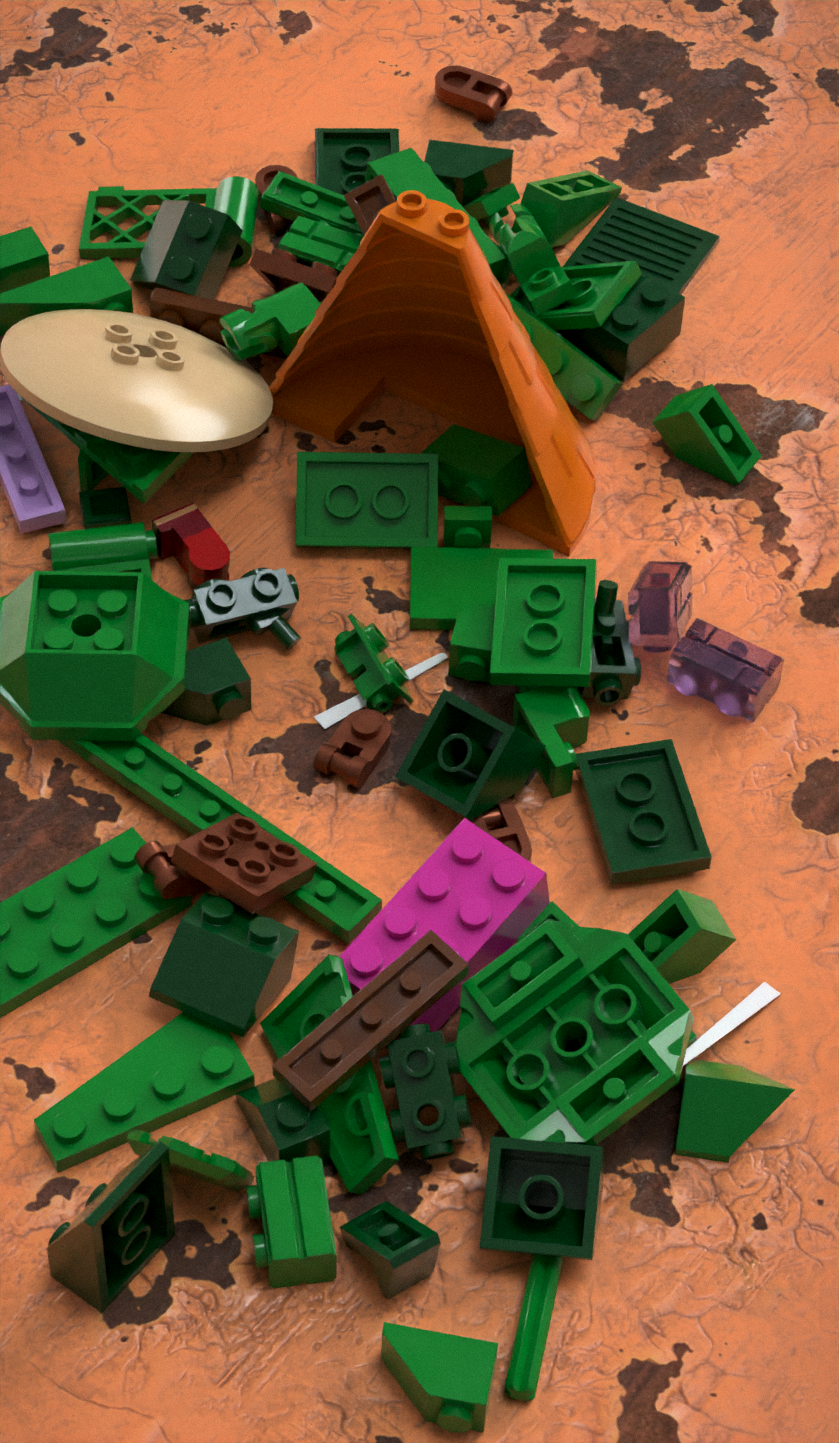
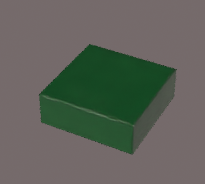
M125 487L79 492L84 529L131 523Z

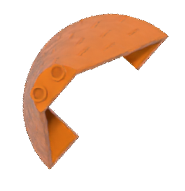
M409 190L402 192L398 196L397 202L380 210L362 238L360 247L335 279L337 283L314 312L316 314L315 318L298 339L296 347L276 372V379L269 386L273 398L272 413L335 443L383 390H386L467 429L523 447L529 459L528 465L533 485L500 516L492 515V519L570 556L589 524L591 504L595 493V463L587 438L571 413L561 392L555 385L547 366L531 343L527 330L512 309L507 294L492 273L488 260L469 227V216L465 212L454 209L445 203L427 199L419 191Z

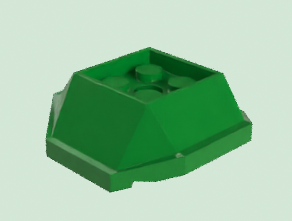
M34 571L14 591L0 597L1 706L18 720L21 728L32 740L133 741L148 727V721L163 712L185 691L190 626L189 603L163 590L143 572Z
M548 919L462 984L460 1008L462 1010L457 1031L456 1047L462 1076L510 1138L596 1146L679 1083L694 1017L691 1010L627 933L600 928L572 926L571 923ZM587 1038L586 1043L581 1049L574 1052L565 1051L567 1045L572 1040Z

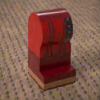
M190 503L152 520L157 555L161 560L174 556L188 574V582L193 590L200 584L212 579L229 581L230 551L194 503Z

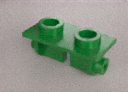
M350 614L348 618L354 629L341 632L336 636L334 651L352 678L367 669L366 672L353 681L366 706L371 710L384 713L392 707V700L399 695L410 704L414 702L404 685L410 680L407 673L394 657L389 659L384 651L389 647V643L384 635L373 623L366 627L353 614Z

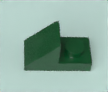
M384 1201L340 1226L346 1246L371 1262L383 1296L386 1299L396 1296L429 1277L434 1271L441 1244L438 1233L388 1201Z

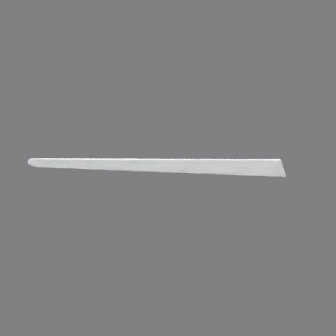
M439 653L405 672L411 680L446 660L447 655ZM358 694L314 716V718L324 729H327L346 718L350 713L365 707L366 704L362 696Z
M762 983L687 1048L683 1066L781 993L767 983Z

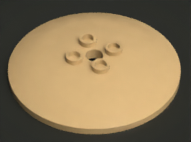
M58 310L37 314L19 321L5 333L0 348V368L2 374L10 386L22 398L50 417L103 439L161 451H217L236 447L256 438L267 427L273 409L271 391L262 376L245 360L238 361L222 345L194 331L167 321L111 310Z

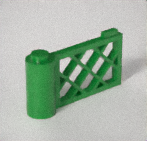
M239 176L227 177L219 183L217 188L125 190L124 186L99 187L98 191H89L79 244L80 258L99 259L108 256L110 258H139L146 242H138L135 239L147 231H151L159 212L157 210L147 216L140 210L147 205L161 206L163 200H185L197 204H205L208 208L228 214L243 230L228 265L229 267L241 266L248 262L252 254L259 190L251 180ZM98 206H117L119 208L107 217L98 212ZM130 216L138 222L126 231L117 226V224ZM106 231L115 237L107 243H92V240Z
M143 522L48 533L52 571L143 572L152 579L149 559L157 558L154 530L145 531Z

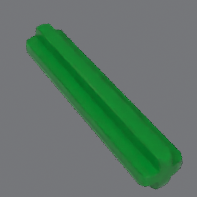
M532 1255L505 1382V1394L511 1399L528 1402L535 1398L563 1258Z

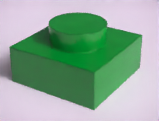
M510 183L487 192L463 206V208L476 220L484 219L486 225L490 224V218L496 212H498L501 218L508 215L509 211L506 206L521 197L514 183Z
M444 506L443 547L490 548L492 507Z

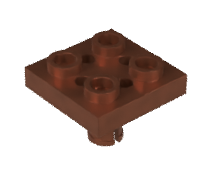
M273 248L271 254L259 249L255 250L250 266L275 290L282 291L302 282L318 302L321 303L337 283L335 279L338 272L325 264L313 262L311 267L296 263L298 258L295 255L278 248Z
M238 813L177 843L171 858L172 863L219 892L217 897L224 898L244 908L251 914L312 881L317 867V863L300 853L296 846L279 840L260 828L253 819L241 816Z

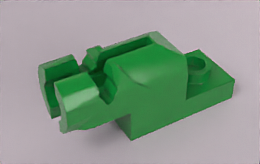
M520 203L510 206L517 217L515 219L522 231L514 234L508 223H503L498 212L490 218L489 229L506 257V261L519 287L538 316L577 296L570 279L560 266L551 245L530 211Z
M302 282L295 284L265 299L252 302L253 313L239 308L221 317L219 322L224 327V330L220 331L227 349L238 361L271 351L277 345L288 357L296 347L298 339L315 318L316 314L314 312L321 303L318 302Z
M518 686L520 693L516 694L514 698L512 726L546 745L535 767L552 798L571 793L573 771L577 770V758L574 748L587 741L590 710L576 687Z

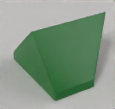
M692 1059L685 1066L675 1155L729 1163L730 1156L795 1089L742 1066Z

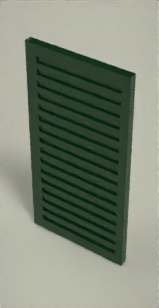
M616 197L563 267L636 261L642 272L639 278L651 275L679 294H682L719 243L720 236ZM605 369L607 372H609L611 375H613L616 379L620 380L617 375H615V374H613L612 372H610L609 370Z

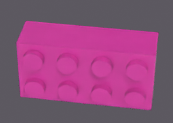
M464 818L339 956L343 959L352 995L354 996L427 932L432 930L469 964V974L411 1024H429L430 1032L438 1031L460 1006L462 984L510 949L550 903L547 874Z

